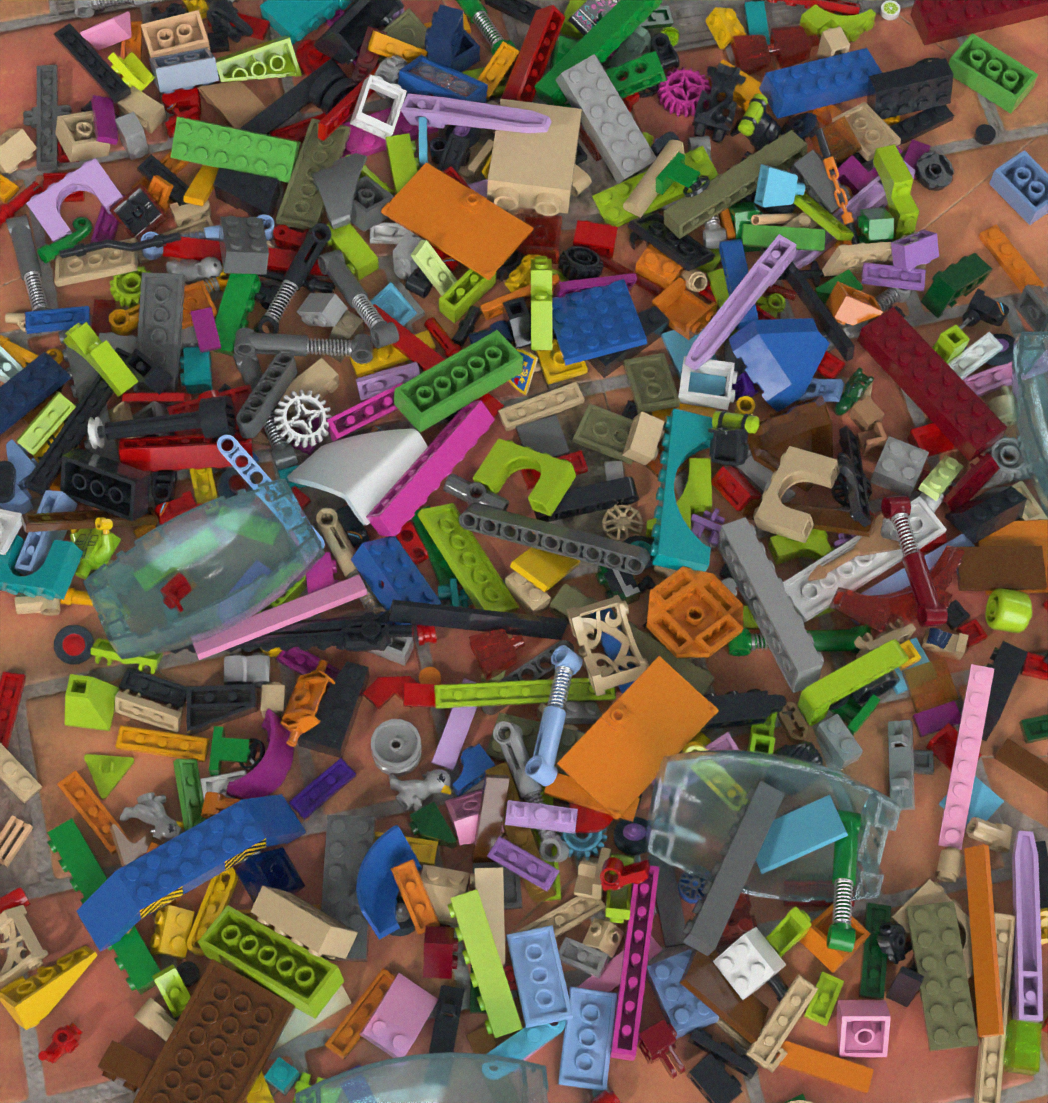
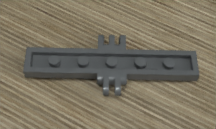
M57 65L37 66V107H33L31 111L23 112V124L37 129L36 166L38 171L58 169V138L55 134L57 117L69 115L72 112V107L69 105L58 106Z

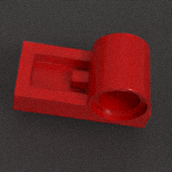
M611 857L606 859L600 874L603 890H618L627 884H640L648 879L651 869L648 860L624 866L623 862L618 858ZM608 870H613L617 874H610Z

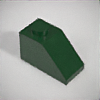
M435 802L410 814L411 822L408 825L414 836L418 834L420 839L438 841V845L451 849L457 847V840Z

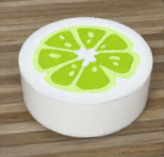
M888 0L881 5L880 15L884 19L895 20L899 16L900 5L897 2Z

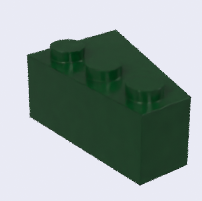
M976 253L968 257L964 256L958 263L950 264L945 271L942 272L940 270L933 276V283L921 300V303L935 317L939 318L943 315L948 305L952 308L957 304L955 300L962 295L966 297L983 284L992 268Z

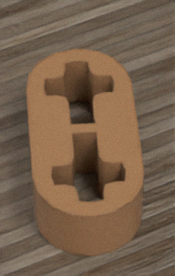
M787 701L783 710L778 712L777 716L788 739L793 743L799 744L806 740L809 729L796 704ZM785 708L788 711H793L791 715L792 720L787 714L783 715ZM794 725L796 726L798 731H803L801 737H799L798 734H793L795 730Z

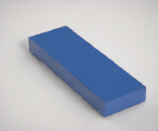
M89 306L25 312L27 334L69 330L77 323L82 326L86 322L91 327Z

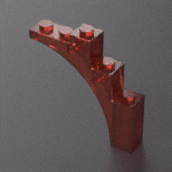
M946 546L939 560L929 570L939 601L947 609L950 605L952 594L946 592V589L951 585L955 570L961 564L962 556L965 552L953 546ZM910 585L899 591L883 595H864L838 587L829 605L830 608L879 632H882L887 626L890 615L902 621L913 623L917 618L918 608Z

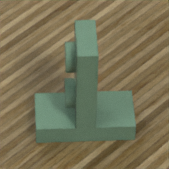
M638 26L623 41L608 63V68H615L626 61L637 59L644 48L649 50L652 39L648 30Z

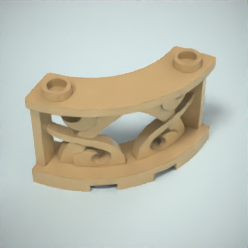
M618 595L577 609L575 607L566 609L573 636L577 638L579 647H582L578 649V652L583 659V667H586L588 671V679L596 696L605 694L606 689L637 680L649 667L647 659L642 658L631 632L626 615L629 614L627 603L622 601ZM615 607L617 618L615 620L610 619L609 611L606 614L605 622L601 621L600 611ZM596 612V619L581 618V616ZM620 625L622 627L623 633L617 629ZM594 629H596V639L589 640L587 634L591 633L594 635ZM602 631L622 643L619 654L614 662L606 655L591 653V650L599 644ZM628 649L630 650L632 656H626L628 653ZM602 660L609 665V667L607 668V665L605 663L602 667H599L597 665V662ZM632 663L636 667L630 669L627 664Z
M24 905L4 910L0 914V935H5L3 940H9L8 942L0 943V949L9 948L6 962L0 971V988L21 977L29 970L40 967L43 964L42 960L48 955L47 950L42 949L25 917L27 911ZM22 941L25 942L31 953L25 959H22V953L27 951V949L22 946L18 947V944Z

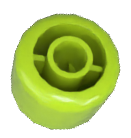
M1003 588L995 589L990 594L986 604L985 616L988 626L994 630L1012 633L1024 631L1032 617V604L1028 594Z

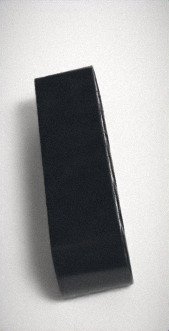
M623 477L568 489L552 516L534 511L537 520L551 522L610 509L614 505H629L638 501L639 496L634 479L632 477Z

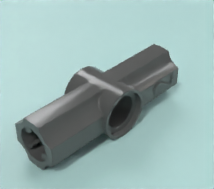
M453 473L448 476L443 487V491L467 502L468 505L477 503L507 511L509 500L486 490L481 483H472ZM473 494L481 495L479 498L472 497Z

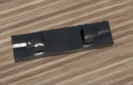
M441 985L424 1082L448 1086L465 989ZM445 1012H447V1013L452 1014L454 1017L446 1016V1015H442V1014L445 1013Z

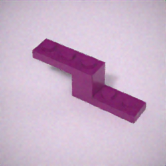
M896 146L899 153L901 154L903 151L898 146ZM851 155L838 168L839 177L837 180L839 183L842 182L848 186L855 196L874 178L878 177L879 174L875 167L868 172Z

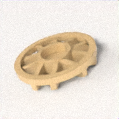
M614 505V507L608 509L602 521L603 531L606 536L623 542L629 537L628 531L635 533V535H640L643 528V520L639 511L631 507L632 505ZM613 511L617 512V517L612 513ZM629 511L633 512L630 517L627 516ZM608 515L612 520L606 521ZM608 525H614L612 528H606ZM631 525L639 526V529L633 528ZM618 531L617 537H614L610 533ZM620 533H625L626 538L620 539Z

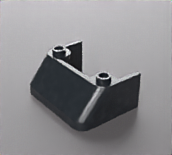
M356 0L313 46L319 52L333 58L338 63L349 65L357 56L356 50L363 43L368 26L375 29L381 25L386 27L393 20L391 16L401 10L404 5L400 0Z

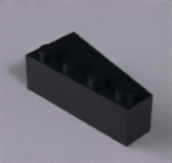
M657 306L637 313L647 338V344L588 359V362L603 378L622 366L623 360L633 358L658 340L662 333L668 332L669 319Z
M1005 641L1002 642L999 648H994L989 658L993 662L992 664L988 663L986 666L993 668L994 674L982 734V740L987 741L999 721L1028 652Z
M348 661L345 663L334 680L335 684L330 686L319 703L315 717L320 720V723L299 736L298 745L300 747L338 758L343 757L363 698V692L370 677L368 667Z

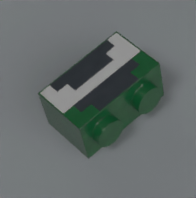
M598 565L596 578L598 583L603 585L606 590V599L618 595L622 601H626L627 605L640 599L641 591L632 574Z

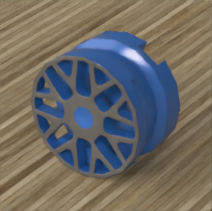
M700 868L685 870L678 882L680 897L690 904H696L699 899L702 900L704 894L701 891L706 881H711L709 875Z

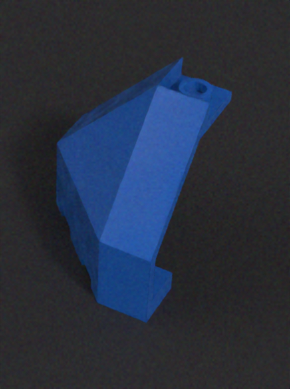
M814 318L754 320L729 337L733 353L737 359H742L746 365L745 371L753 383H757L764 392L761 395L765 401L776 411L786 408L805 394L830 344L818 331Z

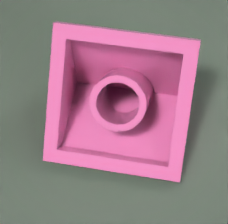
M127 11L80 33L98 51L131 38L130 13Z

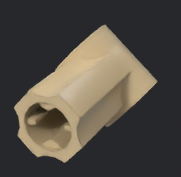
M18 594L15 597L17 614L41 613L47 616L60 614V599L48 600L42 596L32 598L25 594Z
M977 817L971 818L966 826L968 837L988 844L989 849L993 851L1009 852L1012 827L999 823L993 824Z
M149 998L134 1015L148 1030L152 1029L165 1041H167L177 1023L152 998Z

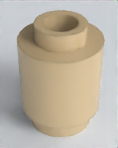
M684 269L680 278L686 281V288L694 292H700L706 288L707 277L704 273L696 269L690 271Z
M947 847L941 850L936 871L939 880L947 883H956V879L960 877L964 855L960 853L959 849Z

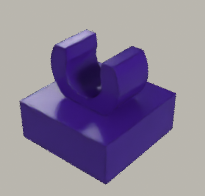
M745 372L737 377L736 384H732V389L735 390L736 401L740 397H753L758 393V390L754 389L753 381Z

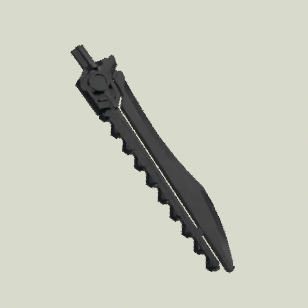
M389 610L378 615L374 612H366L358 616L301 620L225 651L231 653L238 648H243L244 651L250 652L256 648H261L268 652L275 647H280V650L288 651L293 647H299L303 651L311 647H317L324 651L331 646H336V649L339 650L346 649L349 652L384 651L388 644H391L392 638L414 637V625H393V622L388 621ZM249 617L228 618L195 625L168 635L165 633L163 634V639L165 643L170 644L169 649L172 653L176 654L183 649H188L189 652L195 653L192 639Z

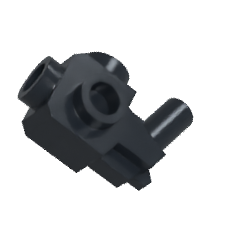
M171 3L163 13L160 12L158 7L151 9L156 21L189 13L187 8H183L181 4Z
M891 922L883 923L879 927L880 933L877 935L878 944L882 953L887 954L890 961H893L894 964H899V961L906 959L905 954L913 950L912 943L909 941L905 943L904 935L906 930L902 925H893Z

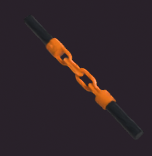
M819 128L815 130V134L824 158L823 163L828 178L834 182L836 188L834 196L837 205L844 212L841 218L844 225L854 233L851 240L852 245L860 244L852 212H848L846 208L848 205L846 193L838 184L839 172L834 157L831 156L823 129ZM834 169L836 176L832 175L831 177L829 170ZM842 192L845 203L841 202L840 204L837 193L841 194Z

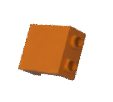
M680 277L652 300V307L657 306L669 319V327L688 340L694 335H698L717 313V303L713 301L708 305L686 290V281Z

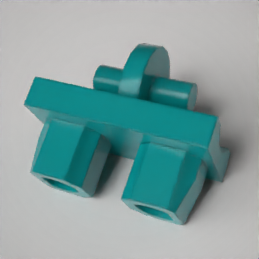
M450 579L449 584L438 586L439 600L450 599L451 604L447 606L469 608V605L473 604L464 589L460 590L461 596H458L456 579Z

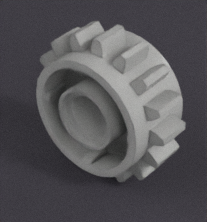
M393 55L392 58L387 57L379 65L375 75L382 77L384 81L390 84H398L399 70L406 66L407 61L397 55ZM376 91L384 99H390V97Z
M1003 436L1002 439L998 440L984 452V455L986 453L991 455L1000 467L993 477L1000 478V481L1008 480L1011 482L1014 478L1019 480L1022 475H1026L1032 463L1030 462L1032 454H1028L1029 447H1025L1022 440L1019 441L1015 437L1007 438ZM1004 457L1010 458L1011 461L1006 460Z

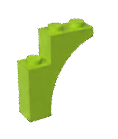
M895 144L876 148L873 164L884 187L889 213L894 218V237L892 241H896L903 235L908 236L915 231L919 209L910 194L913 177Z
M536 256L535 259H531V350H552V260L547 259L546 256Z
M87 322L82 326L77 323L65 333L67 337L63 340L64 343L80 354L102 376L117 396L122 395L139 382L108 341L105 340L102 343Z
M689 458L686 488L676 502L682 518L690 530L691 514L701 517L705 510L711 512L712 485L711 459ZM657 518L647 520L646 537L655 539V537H652V529L654 524H656Z

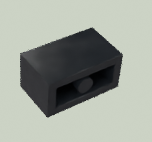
M137 348L124 362L137 378L159 395L173 379V377Z
M711 1053L687 1074L690 1081L709 1103H732L743 1092L740 1089L742 1085L734 1075L729 1076L724 1070L726 1066L718 1056L713 1057Z

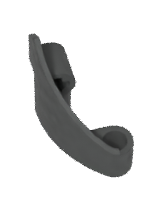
M355 153L336 160L331 167L311 173L317 191L319 190L333 230L351 224L354 194L367 156Z

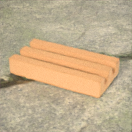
M13 815L0 833L1 847L14 825L17 824L0 849V864L7 868L33 829L30 824H26ZM24 828L23 832L15 842L14 846L12 847L6 858L2 859L3 855L14 841L20 829Z

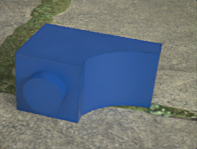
M480 744L475 747L470 746L462 752L461 764L463 771L460 777L453 783L454 793L457 797L463 795L484 780L485 770L495 767L494 762Z

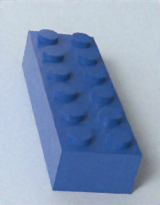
M864 48L767 72L759 89L767 98L769 106L778 119L867 96L868 77L882 73L869 50Z

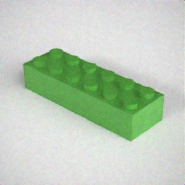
M177 117L170 158L278 179V181L289 183L299 155L301 142L187 117Z
M496 330L395 388L394 405L421 433L521 374L523 356Z

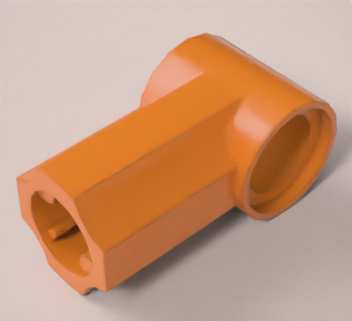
M206 792L201 816L208 819L241 799L227 798L225 795L217 792Z

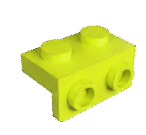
M114 52L108 57L113 64L111 68L117 74L124 76L122 80L130 88L134 86L142 92L155 78L133 52L124 60Z

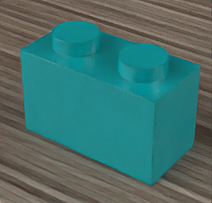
M199 346L183 348L184 356L180 357L181 369H184V373L180 374L181 385L186 387L188 394L204 393L213 390L210 351L200 353Z

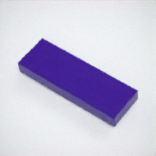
M340 758L291 799L289 804L305 820L354 779L356 773Z

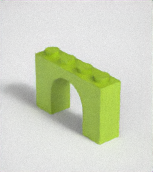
M498 438L474 475V482L481 483L486 490L498 494L508 477L514 472L521 469L537 470L541 473V476L528 499L532 510L552 516L576 477L573 465L568 460H560L548 453H540L530 447H522L513 441H505Z
M812 529L806 543L780 535L771 537L768 543V549L776 565L799 557H808L818 561L835 550L833 546L830 547L827 541V532ZM854 591L813 618L843 608L849 600L854 598Z

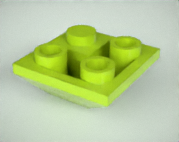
M70 674L65 695V726L110 731L115 711V696L119 691V687L94 677Z

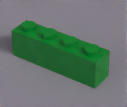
M230 273L215 319L221 349L212 351L233 357V353H235L236 331L241 328H248L249 321L247 318L249 312L252 313L255 306L254 296L255 293L260 291L261 281L257 274Z

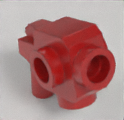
M73 1022L70 1025L67 1024L64 1027H59L52 1035L51 1044L46 1050L39 1052L38 1058L41 1061L47 1060L52 1064L56 1063L63 1054H70L78 1047V1041L83 1032Z

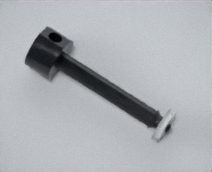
M229 396L201 399L199 411L105 422L104 424H102L98 416L95 420L92 417L88 420L89 440L94 449H97L98 446L102 449L105 439L110 441L113 439L199 428L202 429L203 435L207 439L220 438L223 435L234 436L236 432L235 410Z

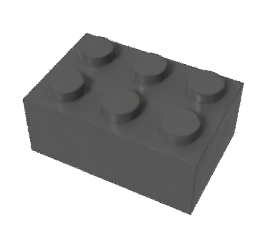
M221 217L219 244L224 273L266 274L269 252L262 218Z

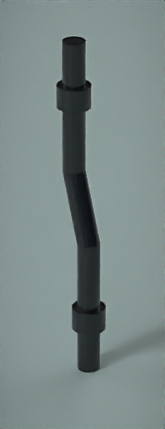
M179 232L168 235L159 234L155 235L152 239L135 243L106 239L85 245L84 243L76 244L73 248L60 250L59 254L63 259L71 256H84L88 252L104 248L134 252L155 246L156 248L164 247L167 243L180 241L181 236Z

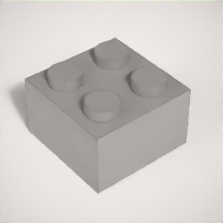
M889 436L872 474L870 483L910 498L929 452Z

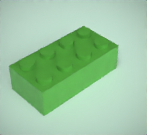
M973 33L949 61V66L955 79L1010 114L1033 89L1038 77L1037 73Z

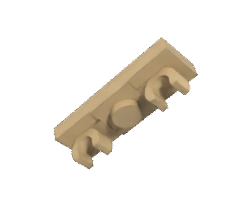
M897 619L894 624L890 622L885 627L886 631L880 633L874 641L870 633H866L863 636V640L859 636L854 641L856 647L861 649L856 658L862 657L893 639H897L899 644H902L911 637L916 628L912 623L904 627L902 620Z
M129 689L125 690L124 693L118 691L116 694V713L178 733L180 730L182 707L176 711L171 709L172 704L170 703L164 707L161 704L141 698V693H138L136 697L131 696Z

